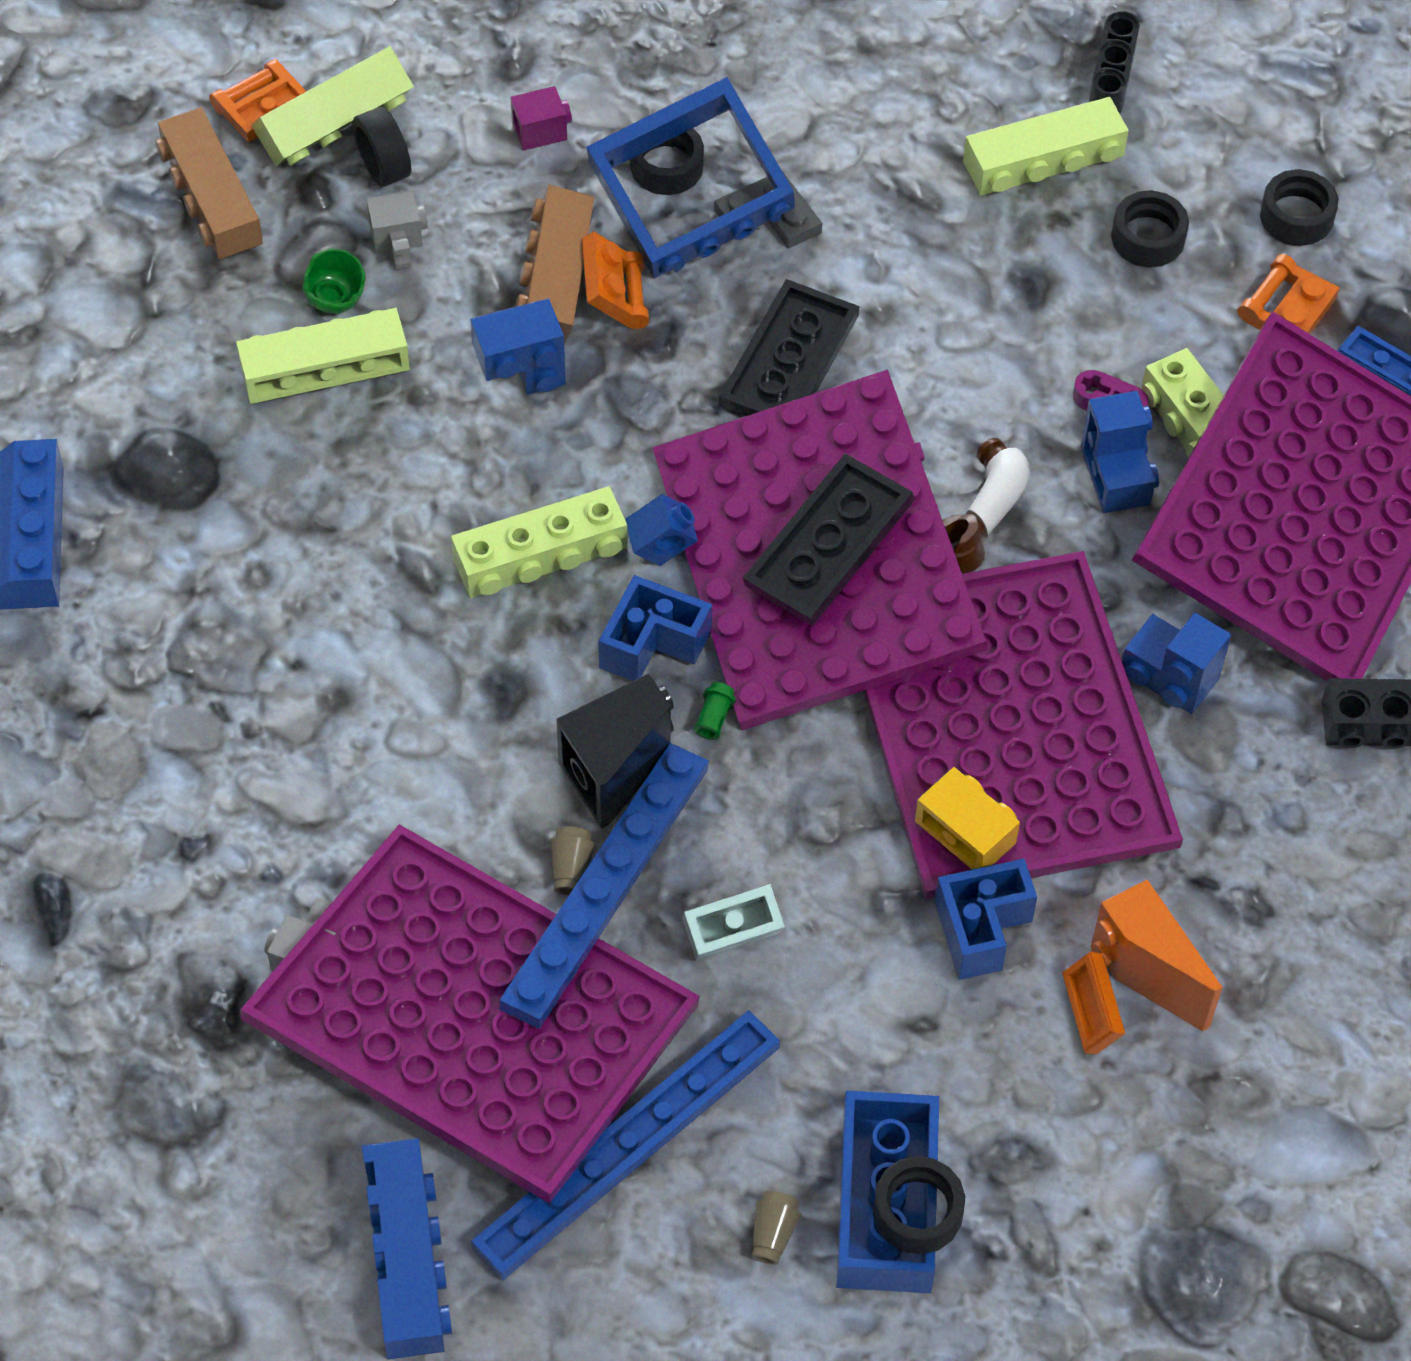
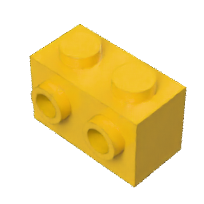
M955 767L948 771L917 800L915 822L972 870L993 865L1017 842L1020 821L1017 820L1013 810L1004 803H997L984 792L983 787L975 778L969 775L965 776Z

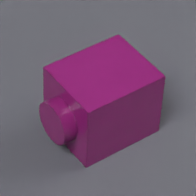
M555 86L510 97L512 124L523 151L567 140V124L572 123V114L568 101H561Z

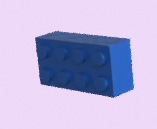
M846 1090L843 1111L836 1288L931 1293L935 1275V1251L926 1254L903 1252L890 1245L877 1230L873 1217L876 1184L884 1171L901 1159L914 1156L938 1160L939 1096ZM922 1182L902 1184L891 1197L890 1206L893 1215L899 1222L911 1228L926 1229L935 1227L937 1188Z

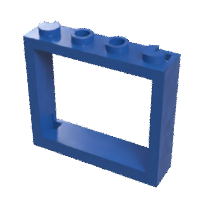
M728 77L586 146L590 166L638 251L643 255L644 261L654 279L671 270H674L675 273L680 271L685 266V263L699 256L701 258L711 256L719 250L721 245L734 238L735 240H742L750 236L756 230V227L768 221L778 222L781 220L782 214L795 208L794 191ZM729 110L774 190L657 248L612 168Z

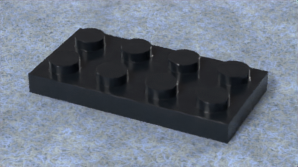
M786 279L721 391L719 406L748 416L816 393L859 317L860 306Z
M845 453L743 576L745 586L813 626L915 501L913 492Z

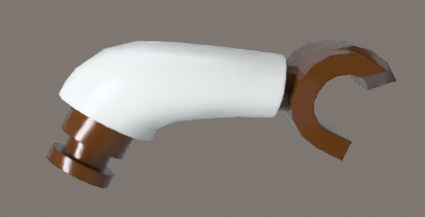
M999 438L988 439L977 451V459L986 468V481L966 514L952 515L943 519L951 544L958 542L953 551L962 574L973 572L981 566L985 559L982 538H987L1026 490L1030 480L1029 462L1025 455L1017 448L1005 447Z

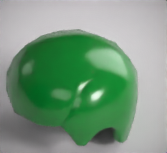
M330 248L318 252L310 259L304 274L302 290L305 292L304 297L310 305L324 313L342 314L355 307L360 300L366 274L359 259L346 250Z

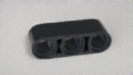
M1113 12L1105 21L1089 102L1111 97L1119 114H1121L1124 106L1140 27L1139 20L1130 12Z

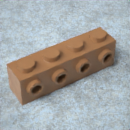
M200 107L159 121L160 138L155 140L157 151L162 162L169 161L172 166L169 168V172L176 190L183 189L186 194L183 196V200L190 218L197 217L200 224H197L204 246L208 247L211 245L218 260L262 245L263 239L259 217L203 108Z
M549 184L543 199L536 198L532 208L530 221L537 223L535 230H530L526 241L525 253L531 254L530 262L525 261L522 267L519 285L525 286L524 295H518L515 307L549 298L564 334L565 345L574 323L584 263L582 238L589 233L595 197Z

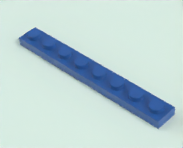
M672 743L668 745L501 997L499 1010L538 1029L541 1028L708 771L709 760Z
M748 1010L608 1126L550 1204L529 1192L471 1240L472 1249L502 1281L505 1280L780 1048V1040Z

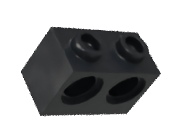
M1328 679L1322 697L1326 745H1340L1344 748H1357L1362 745L1384 746L1389 749L1411 746V679ZM1343 713L1351 714L1355 718H1349L1345 716ZM1386 714L1395 715L1399 719L1391 718Z

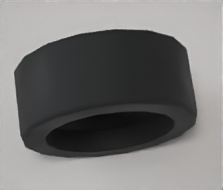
M378 107L355 116L352 122L354 137L361 158L373 180L379 186L384 187L409 177L412 171L409 152L392 114L385 107Z
M692 128L630 159V169L633 178L643 189L662 195L683 193L695 186L702 176L704 144L700 134ZM668 146L685 151L690 156V159L678 167L661 168L648 163L644 156L654 148Z
M1302 169L1283 171L1274 176L1265 187L1260 218L1263 227L1269 234L1285 244L1297 246L1315 244L1324 239L1333 228L1339 198L1335 187L1325 177L1313 171ZM1284 197H1304L1313 201L1321 209L1322 214L1308 219L1295 218L1284 213L1277 206L1276 202Z
M1153 190L1138 191L1125 197L1117 206L1111 232L1114 248L1122 258L1134 265L1144 267L1164 266L1176 260L1183 252L1189 227L1187 210L1177 199L1163 192ZM1144 217L1159 219L1172 229L1173 235L1163 240L1152 241L1142 239L1129 230L1127 223Z
M914 1156L897 1161L884 1171L876 1184L873 1217L877 1230L890 1245L903 1252L926 1254L940 1250L953 1241L962 1225L966 1196L961 1180L949 1166L934 1158ZM906 1183H928L939 1189L945 1196L947 1213L942 1222L935 1227L926 1229L908 1227L899 1222L893 1215L890 1205L891 1197L895 1190Z

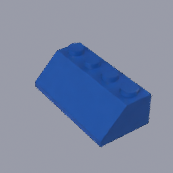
M57 439L13 441L0 451V610L59 607L64 466Z

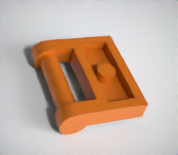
M273 59L264 64L263 70L225 91L222 89L216 90L209 95V99L215 111L219 115H223L249 143L258 138L251 125L259 117L307 91L277 59Z
M595 231L582 238L587 303L631 329L646 327L649 324V312L644 306L641 277V272L645 268L643 255L637 251L627 252L613 241L607 240ZM623 273H625V277H626V288H625V284H624V275H623ZM626 289H627V300H628V303H626V299H625V291H626Z
M1279 254L1270 265L1271 272L1253 296L1242 302L1237 309V313L1244 322L1260 330L1265 320L1271 314L1265 311L1263 307L1281 283L1286 281L1293 286L1274 312L1311 334L1336 300L1340 287L1297 266L1295 260L1290 256Z

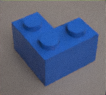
M549 298L470 319L472 345L486 381L497 378H509L519 373L527 395L537 392H548L556 387L566 385L564 334Z
M1138 391L1089 399L1081 450L1103 514L1149 506L1152 502L1154 488L1159 487L1157 467L1155 463H1149L1146 455L1148 450L1147 432L1152 430L1153 427L1152 415L1149 407L1142 405Z
M634 575L598 640L599 668L634 681L642 677L655 650L695 665L711 634L713 604Z
M1195 612L1181 630L1152 613L1125 647L1122 663L1130 681L1139 686H1146L1162 696L1169 705L1182 708L1188 713L1193 714L1220 679L1231 634Z
M1024 858L938 877L934 903L959 980L1002 971L1007 948L1002 929L1033 921L1037 894Z

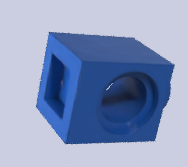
M663 494L625 519L633 553L659 566L698 541L693 525L695 518L691 509L686 504Z

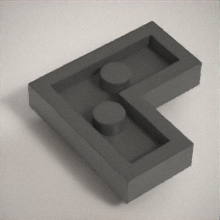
M785 175L794 191L795 208L782 214L780 221H768V223L789 249L821 234L823 223ZM765 177L714 200V211L720 217L774 190V187L768 177Z

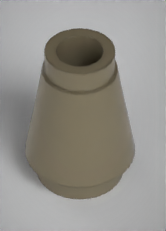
M573 826L560 827L556 830V837L551 839L555 892L562 895H570L586 871L595 846L591 841L592 834L590 831Z
M764 1191L762 1200L756 1201L753 1251L751 1255L753 1259L771 1265L779 1264L780 1256H782L801 1217V1212L798 1211L800 1201L797 1198L777 1191Z

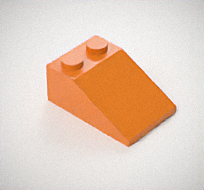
M1145 880L1101 902L1091 950L1092 952L1103 954L1105 964L1113 977L1199 1030L1204 1031L1210 1028L1223 987L1150 882Z

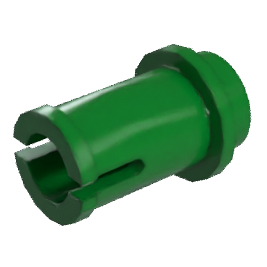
M713 682L710 687L704 690L702 696L705 701L698 720L693 727L697 735L708 740L719 739L728 710L734 708L733 704L736 702L734 697L735 691L732 687L721 682Z

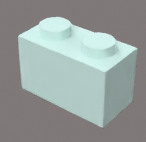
M771 884L685 911L682 917L696 961L780 934L785 927Z

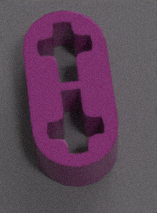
M1086 370L1081 372L1076 377L1074 383L1073 400L1078 407L1086 411L1089 399L1138 391L1143 406H1148L1149 402L1148 396L1139 387L1101 371ZM1091 387H1095L1098 389L1095 390L1092 394L1085 392L1089 391Z

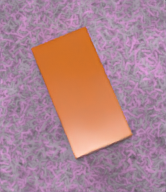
M1090 951L1063 971L1062 974L1084 1053L1097 1055L1125 1035V1030L1103 954Z

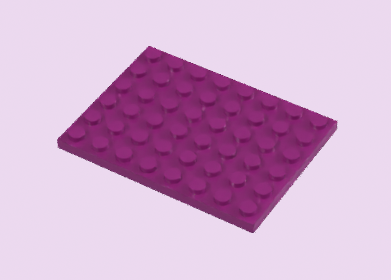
M1272 311L1265 320L1131 560L1328 682L1329 678L1362 679L1411 583V396Z
M888 369L652 447L667 496L686 504L691 509L695 518L693 525L698 541L685 549V553L700 600L713 604L710 633L726 684L735 691L734 697L736 702L733 706L742 731L988 650L984 633ZM846 453L912 491L915 501L821 617L811 626L746 587L743 576Z
M1084 551L963 573L962 575L984 633L988 650L863 691L925 900L935 898L938 877L972 870L915 822L917 800L953 767L965 776L969 775L975 778L987 795L997 803H1004L1010 807L1015 813L1017 820L1020 821L1016 844L993 865L1024 858L1031 878L1179 849L1182 846L1183 838Z
M399 824L245 1003L240 1012L241 1020L550 1204L698 1007L700 996L598 938L540 1029L499 1010L501 997L556 916V913ZM324 929H327V930H330V931L335 932V935H332L331 933L325 931Z

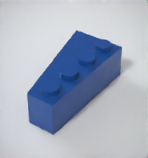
M419 1138L362 1145L368 1181V1204L374 1231L372 1239L376 1270L378 1272L377 1283L387 1359L445 1352L443 1335L452 1334L449 1305L439 1306L438 1290L447 1289L444 1260L434 1261L433 1246L442 1245L438 1216L429 1217L427 1203L437 1201L433 1173L424 1174Z

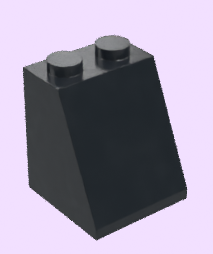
M649 673L556 719L558 763L601 829L608 826L642 786L671 742V732L674 731L671 721V710L674 709V704L667 689L662 685L658 687Z

